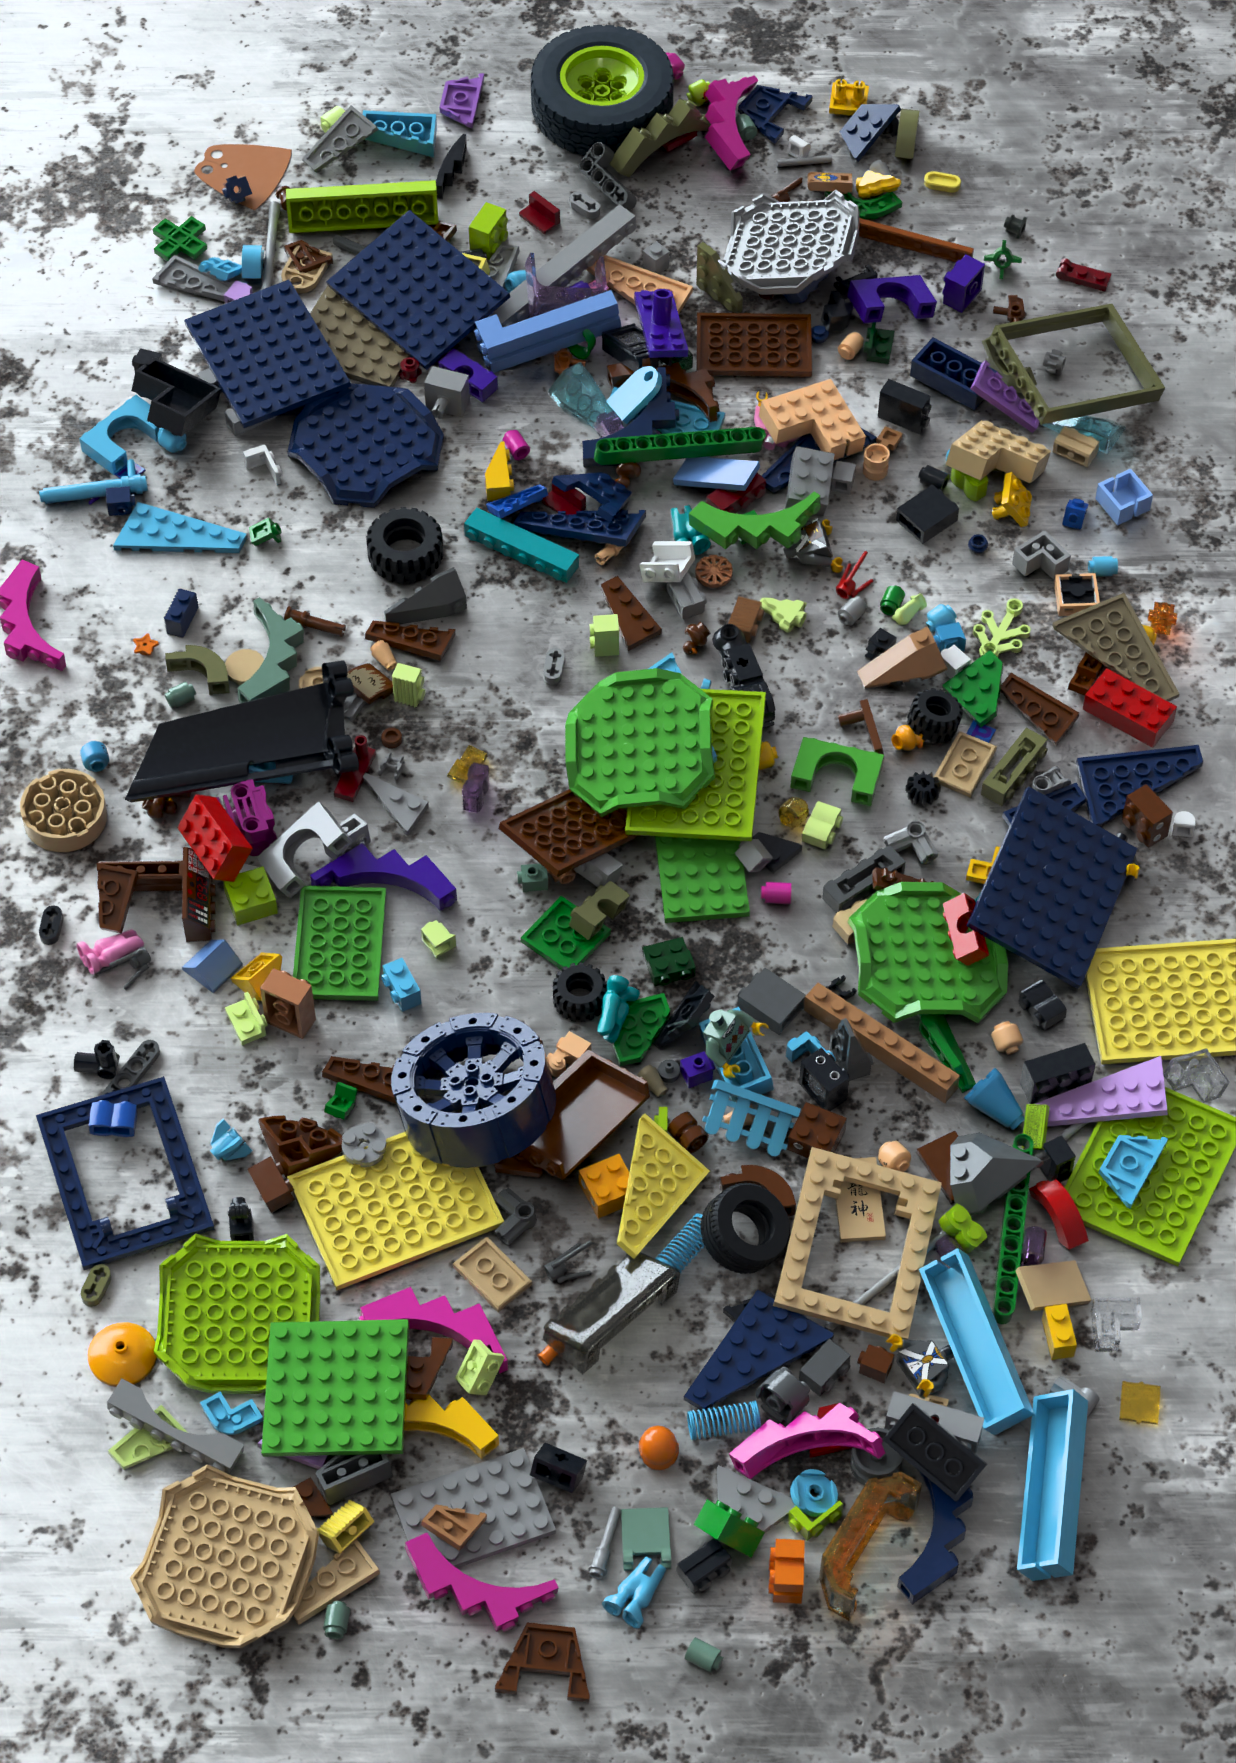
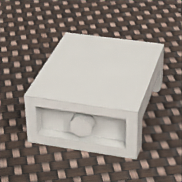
M655 541L652 545L654 557L650 562H642L640 564L642 581L681 582L695 560L692 541Z

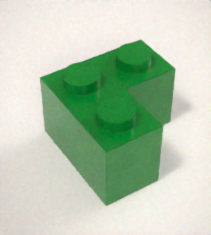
M707 1499L693 1524L720 1542L751 1558L765 1534L764 1531L757 1528L758 1522L749 1517H746L745 1520L741 1519V1513L719 1500L715 1504Z

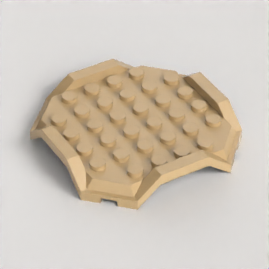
M207 1464L192 1472V1476L181 1482L178 1480L162 1489L157 1523L143 1561L131 1575L130 1580L152 1624L176 1635L222 1648H243L287 1624L300 1606L315 1562L319 1531L296 1487H272L234 1477Z

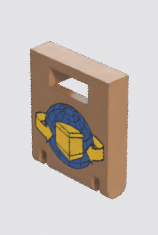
M810 172L807 175V187L810 191L837 190L841 194L852 192L853 181L852 174Z

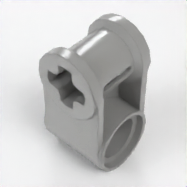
M1055 766L1047 772L1036 776L1033 780L1032 788L1046 795L1071 785V781L1060 773L1058 766Z

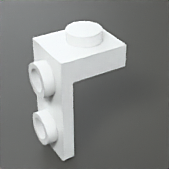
M265 444L243 451L244 464L247 470L266 464L276 485L280 484V476H282L280 466L275 465L274 455L272 451H268Z

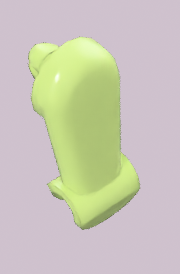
M921 593L911 596L909 602L896 609L892 619L898 625L908 624L918 611L927 607L926 600Z

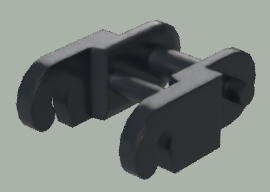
M842 975L841 979L839 977L831 981V985L826 986V988L832 992L836 989L840 993L838 996L847 1000L855 995L857 990L853 988L852 992L850 990L842 992L838 987L846 979Z

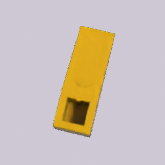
M504 441L500 442L485 472L487 501H495L509 496L511 491H514L513 479H509V476H512L511 464H507V461H510L509 449H505Z

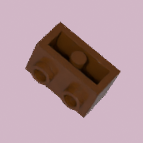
M271 1156L247 1169L271 1213L295 1200L291 1194L294 1191L289 1179L284 1181L281 1175L285 1174L280 1162L274 1163Z

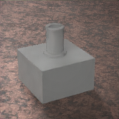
M432 366L424 382L426 407L432 410L431 412L435 418L439 413L438 419L442 418L444 413L463 417L470 402L469 375Z

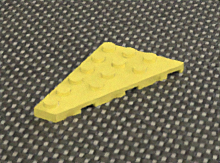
M645 1113L638 1122L617 1245L633 1259L710 1172Z

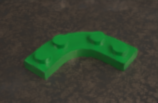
M825 191L824 196L827 197L833 191ZM849 192L843 194L846 201L851 200L859 207V218L877 219L902 207V201L893 192H888L872 200L855 198Z

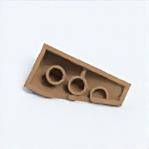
M925 627L905 637L863 666L857 673L866 689L889 685L891 682L903 681L904 683L910 682V679L915 678L928 679L946 671L947 667L929 628Z

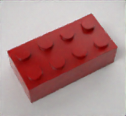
M1106 668L1085 694L1083 710L1154 748L1174 722L1177 706Z
M199 794L194 796L177 828L213 879L234 882L253 848L216 797Z

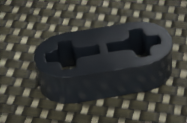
M52 905L47 907L42 915L39 936L41 942L46 945L55 944L60 936L63 913L58 906ZM53 914H56L57 916H54L53 922H52V921L50 920V917H52ZM49 929H51L52 934L47 937L46 935L49 933Z

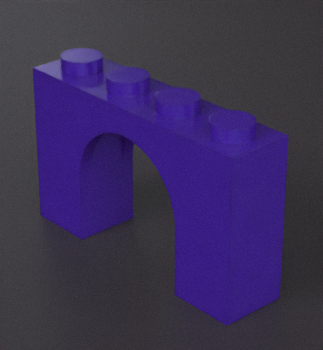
M921 275L851 280L847 295L863 323L881 322L885 306L880 298H894L904 302L916 319L933 318L937 304L936 299Z

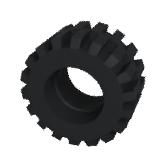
M931 688V690L924 689L923 692H918L917 696L913 699L907 715V724L918 736L923 734L922 739L925 741L929 740L931 743H935V741L938 743L947 742L957 732L963 715L962 705L949 692L946 693L944 690H936L935 688Z
M572 963L569 968L565 966L562 968V972L558 971L556 978L553 980L554 1007L557 1008V1012L559 1014L563 1013V1018H571L573 1022H576V1020L585 1022V1019L593 1020L594 1015L599 1016L602 1010L603 996L607 991V981H605L604 974H600L598 968L593 969V965L588 964L585 966L584 963H579V965ZM578 988L590 991L585 996H574L569 992Z

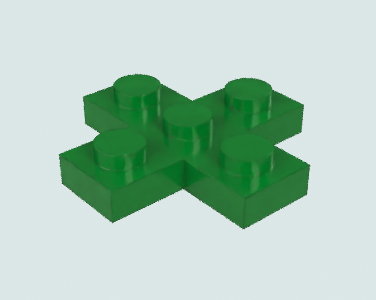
M192 216L180 226L165 218L152 229L153 234L163 240L154 248V254L167 262L179 252H183L195 260L207 250V244L197 238L206 230V226Z

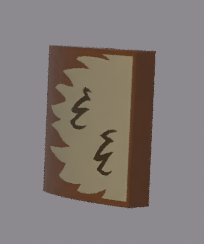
M370 663L360 665L348 671L347 678L352 680L354 693L369 705L379 697L385 699L393 693L392 681Z

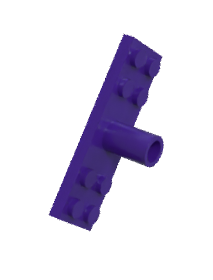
M657 289L655 291L642 290L634 292V300L649 358L688 357V347L672 291Z

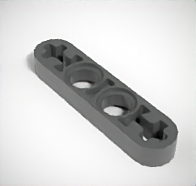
M154 1040L142 1042L101 1095L114 1092L115 1089L117 1091L137 1085L159 1057L160 1049L158 1043ZM151 1048L154 1049V1052H151V1051H150V1052H148V1054L146 1055V1049H148V1050H150ZM135 1063H141L143 1068L139 1071H134L131 1069V1066ZM122 1079L130 1081L127 1087H120L118 1085Z

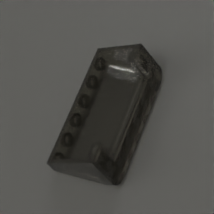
M642 1252L634 1259L626 1254L619 1265H613L605 1277L602 1279L598 1278L593 1283L591 1289L579 1294L571 1306H565L557 1318L550 1319L545 1324L543 1340L583 1375L599 1361L600 1349L655 1301L662 1306L677 1293L680 1272L673 1266Z

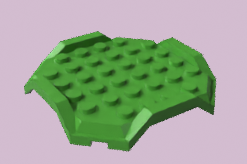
M659 668L616 672L599 681L568 713L565 723V761L570 791L579 799L585 801L601 817L619 808L662 804L686 809L695 799V795L702 788L705 789L715 779L711 731L713 699L681 673Z
M899 882L876 891L849 917L848 924L854 931L859 965L858 996L870 1005L874 1003L882 1010V1014L893 1023L918 1014H962L979 1023L1007 993L1008 960L1006 948L985 937L989 956L969 966L955 959L953 943L948 936V923L943 916V912H945L943 903L961 895V893L943 882ZM968 928L967 933H969V932H971V931H973V930L970 929V928Z

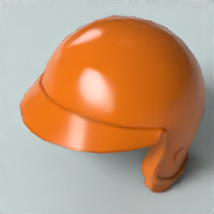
M658 1425L652 1426L641 1436L639 1452L643 1462L649 1468L665 1470L677 1460L679 1443H677L675 1435L668 1428Z

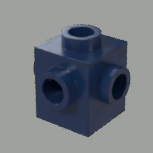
M237 175L226 179L227 183L223 184L222 192L225 199L229 198V201H235V204L245 201V197L252 194L246 176L237 178ZM235 186L238 187V192H237V193L234 192V187H235Z

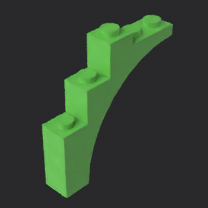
M814 491L803 501L789 508L762 515L729 513L701 501L689 512V525L703 535L708 536L709 539L724 549H727L731 544H735L738 538L758 549L762 544L767 543L770 537L789 549L801 539V527L805 526L813 514L815 515L819 512L821 508L820 495Z

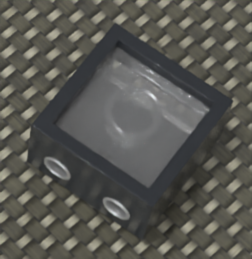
M821 1047L801 1061L799 1084L821 1108L832 1111L847 1100L849 1074L844 1068H840L836 1064L834 1057L830 1053H826Z

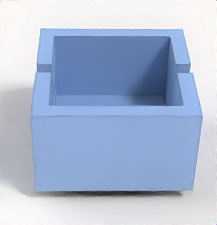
M1132 469L1116 475L1115 479L1111 477L1098 483L1095 499L1117 525H1120L1132 519L1133 515L1137 517L1150 511L1153 494Z

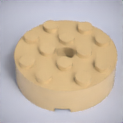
M74 769L49 771L48 775L40 779H34L26 787L21 797L20 812L28 837L36 845L49 851L71 852L84 848L99 837L107 822V808L103 790L93 777L82 771Z

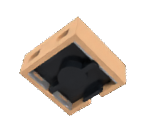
M1096 573L1079 574V576H1072V574L1055 575L1054 589L1058 616H1069L1100 603Z

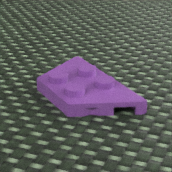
M484 73L478 74V78L468 79L467 76L459 80L446 81L439 107L440 113L469 128H473L483 87Z

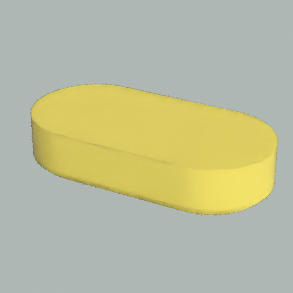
M931 171L925 175L924 185L929 189L953 193L960 189L961 179L956 175Z

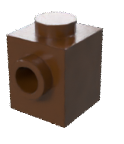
M869 1344L866 1352L861 1351L857 1361V1364H860L859 1373L885 1384L893 1366L895 1354L887 1352L881 1346Z

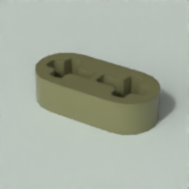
M95 1265L88 1274L80 1293L82 1302L86 1306H97L103 1299L111 1282L110 1269L106 1265ZM103 1272L105 1277L101 1276L98 1281L96 1275H101ZM95 1288L96 1296L88 1298L87 1294H91Z

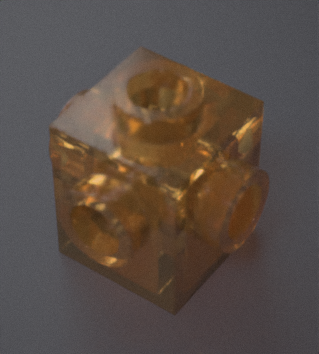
M1155 602L1153 610L1149 609L1147 621L1151 622L1150 627L1154 629V633L1170 635L1171 627L1176 625L1178 613H1174V604Z

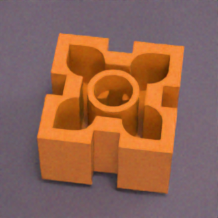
M776 1539L775 1547H770L768 1594H773L774 1603L802 1604L805 1540Z

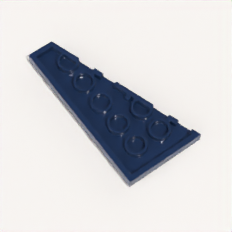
M621 510L611 523L599 516L597 511H576V514H566V511H558V514L547 515L545 511L520 512L514 521V525L527 531L539 532L544 535L551 534L563 538L569 537L581 541L588 540L599 544L606 543L618 547H626L646 518V510H639V513L628 514V510Z

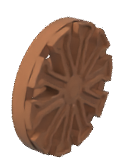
M709 555V557H703L696 565V578L706 587H722L732 579V564L723 556Z

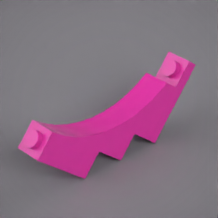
M409 1287L360 1307L361 1316L358 1317L359 1320L408 1319L409 1329L426 1330L453 1338V1340L462 1344L468 1350L474 1339L481 1340L492 1353H500L505 1357L499 1373L508 1370L507 1358L480 1303L454 1313L445 1295L419 1305L412 1288Z

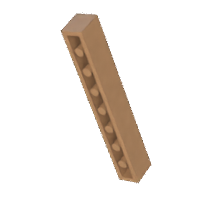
M819 982L805 996L804 1011L833 1030L838 1028L842 1019L847 1018L866 1052L943 1103H946L958 1089L959 1074Z

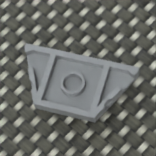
M718 1465V1500L741 1513V1519L745 1520L746 1517H749L758 1522L757 1528L765 1533L770 1530L771 1526L783 1521L784 1517L789 1514V1511L794 1508L795 1504L791 1497Z

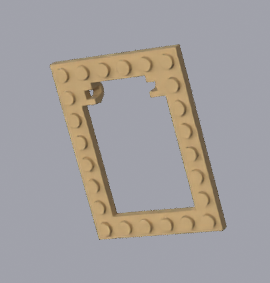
M812 1147L773 1306L889 1338L892 1334H897L902 1339L908 1340L922 1277L919 1269L924 1267L942 1183ZM843 1180L898 1195L899 1198L894 1215L910 1219L890 1312L802 1288L823 1195L838 1199Z

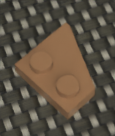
M436 1504L424 1517L421 1526L460 1551L486 1521L487 1514L480 1512L479 1515L465 1513V1509H451L447 1506Z

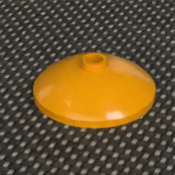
M121 1322L109 1325L98 1332L90 1343L88 1349L90 1369L98 1380L110 1386L117 1387L121 1378L131 1384H136L147 1377L155 1366L157 1356L154 1354L155 1340L145 1328L134 1323ZM120 1345L124 1346L123 1349H117Z

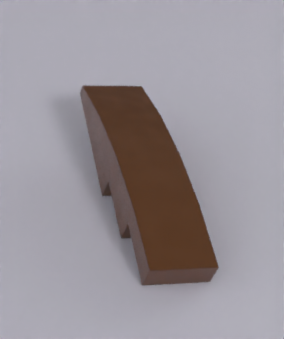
M1085 652L1075 675L1069 682L1068 690L1085 696L1095 683L1104 665Z

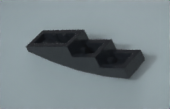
M462 134L443 160L436 179L437 199H443L445 186L453 187L455 173L462 174L467 150L466 134Z

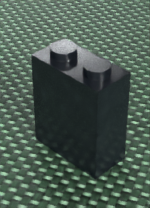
M888 379L880 391L878 418L920 434L922 429L927 428L930 422L928 415L932 407L930 404L931 396Z
M931 485L897 508L896 521L919 542L924 544L958 521L959 507L955 502L949 500L941 490Z

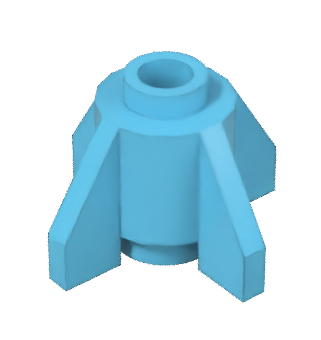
M224 1119L216 1124L210 1143L213 1148L210 1151L218 1160L222 1158L227 1161L246 1157L253 1151L240 1137L234 1127L231 1128Z

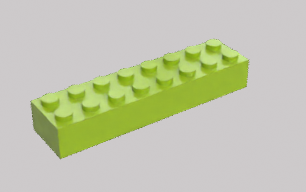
M436 180L286 189L289 233L390 227L409 210L427 225L438 224Z

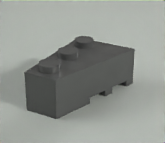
M386 1454L336 1455L315 1472L319 1488L328 1505L393 1477L390 1461Z

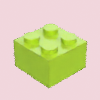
M487 202L483 205L469 225L470 250L482 248V251L487 254V260H490L501 243L505 242L508 237L506 209Z
M263 866L239 873L234 882L223 881L224 891L237 926L278 914L276 898Z

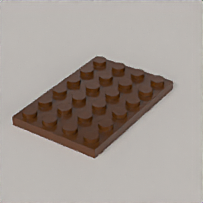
M697 313L696 371L707 369L709 375L812 377L811 314Z
M570 789L501 821L498 828L556 877L641 836L625 834L627 811L624 808H619L601 817L585 801L573 794Z

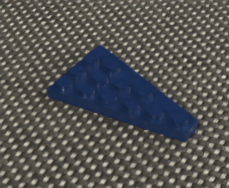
M1199 745L1077 758L1076 765L1083 793L1086 796L1090 821L1100 827L1122 814L1126 796L1145 784L1156 794L1202 767L1203 758Z
M757 1290L684 1395V1400L700 1410L703 1408L707 1410L713 1407L715 1403L727 1399V1396L734 1392L742 1391L756 1383L760 1378L769 1376L772 1371L783 1365H789L801 1358L803 1354L814 1351L816 1347L825 1343L828 1339L832 1340L834 1333L797 1312L773 1306L775 1299Z

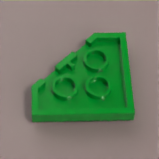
M989 650L942 685L943 690L946 693L952 694V697H956L958 703H961L962 709L980 727L997 716L1003 662Z
M664 993L626 1002L629 1006L628 1015L617 1040L612 1043L620 1067L641 1062L669 1018L670 1008Z

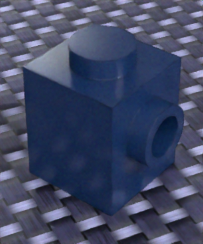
M130 486L106 488L109 516L131 514L132 506L136 505L135 494H131Z

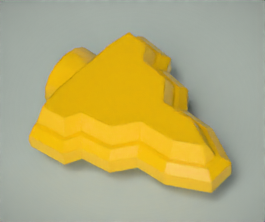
M866 171L863 177L856 180V190L858 196L862 199L878 196L884 192L896 191L901 185L900 179L890 175L874 173L873 171Z

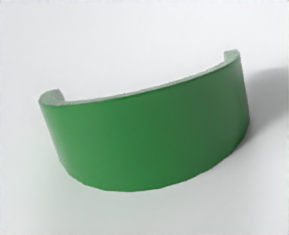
M589 329L583 330V336L588 347H583L579 344L567 347L571 354L578 359H586L596 345V338Z

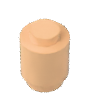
M853 332L846 336L838 346V352L842 358L851 360L863 347L864 339L862 335Z

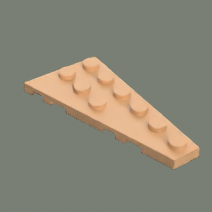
M607 255L600 257L591 267L586 269L635 306L634 292L668 289L673 293L679 314L693 292V286Z

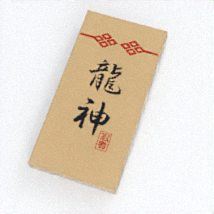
M876 1157L854 1158L877 1165ZM843 1180L839 1198L835 1199L840 1242L885 1240L886 1233L880 1190Z

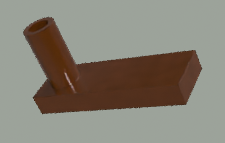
M868 699L860 701L861 709L838 715L840 727L864 721L873 751L884 755Z

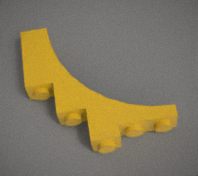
M428 1395L426 1400L413 1399L410 1405L405 1402L404 1431H426L452 1438L468 1447L480 1459H483L499 1446V1435L463 1397L458 1401H452L445 1411L430 1395Z

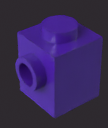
M705 1051L680 1060V1072L688 1088L713 1080L715 1065L707 1057Z

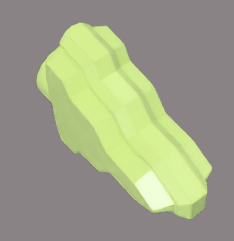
M761 598L760 600L764 612L772 615L773 621L779 624V628L787 633L795 626L801 628L806 620L807 613L804 612L807 603L798 599L795 601L788 599L779 601L774 598Z

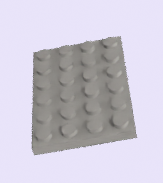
M522 1448L391 1493V1499L407 1541L428 1533L439 1552L449 1563L459 1568L556 1534V1528L535 1477L530 1476L532 1467L525 1449ZM436 1504L447 1506L451 1509H465V1513L479 1515L480 1512L487 1514L486 1521L460 1551L421 1526L424 1517Z

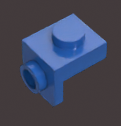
M1069 499L1062 524L1081 529L1089 504L1084 503L1080 499Z

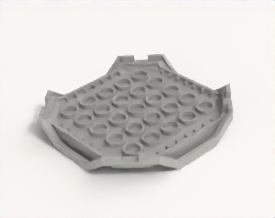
M834 190L824 200L779 202L763 193L752 200L753 204L746 208L741 206L731 212V237L724 260H719L718 262L722 269L726 268L729 275L738 283L761 295L799 293L814 280H818L838 268L840 264L853 260L859 238V207L851 200L846 201L844 195L837 190Z

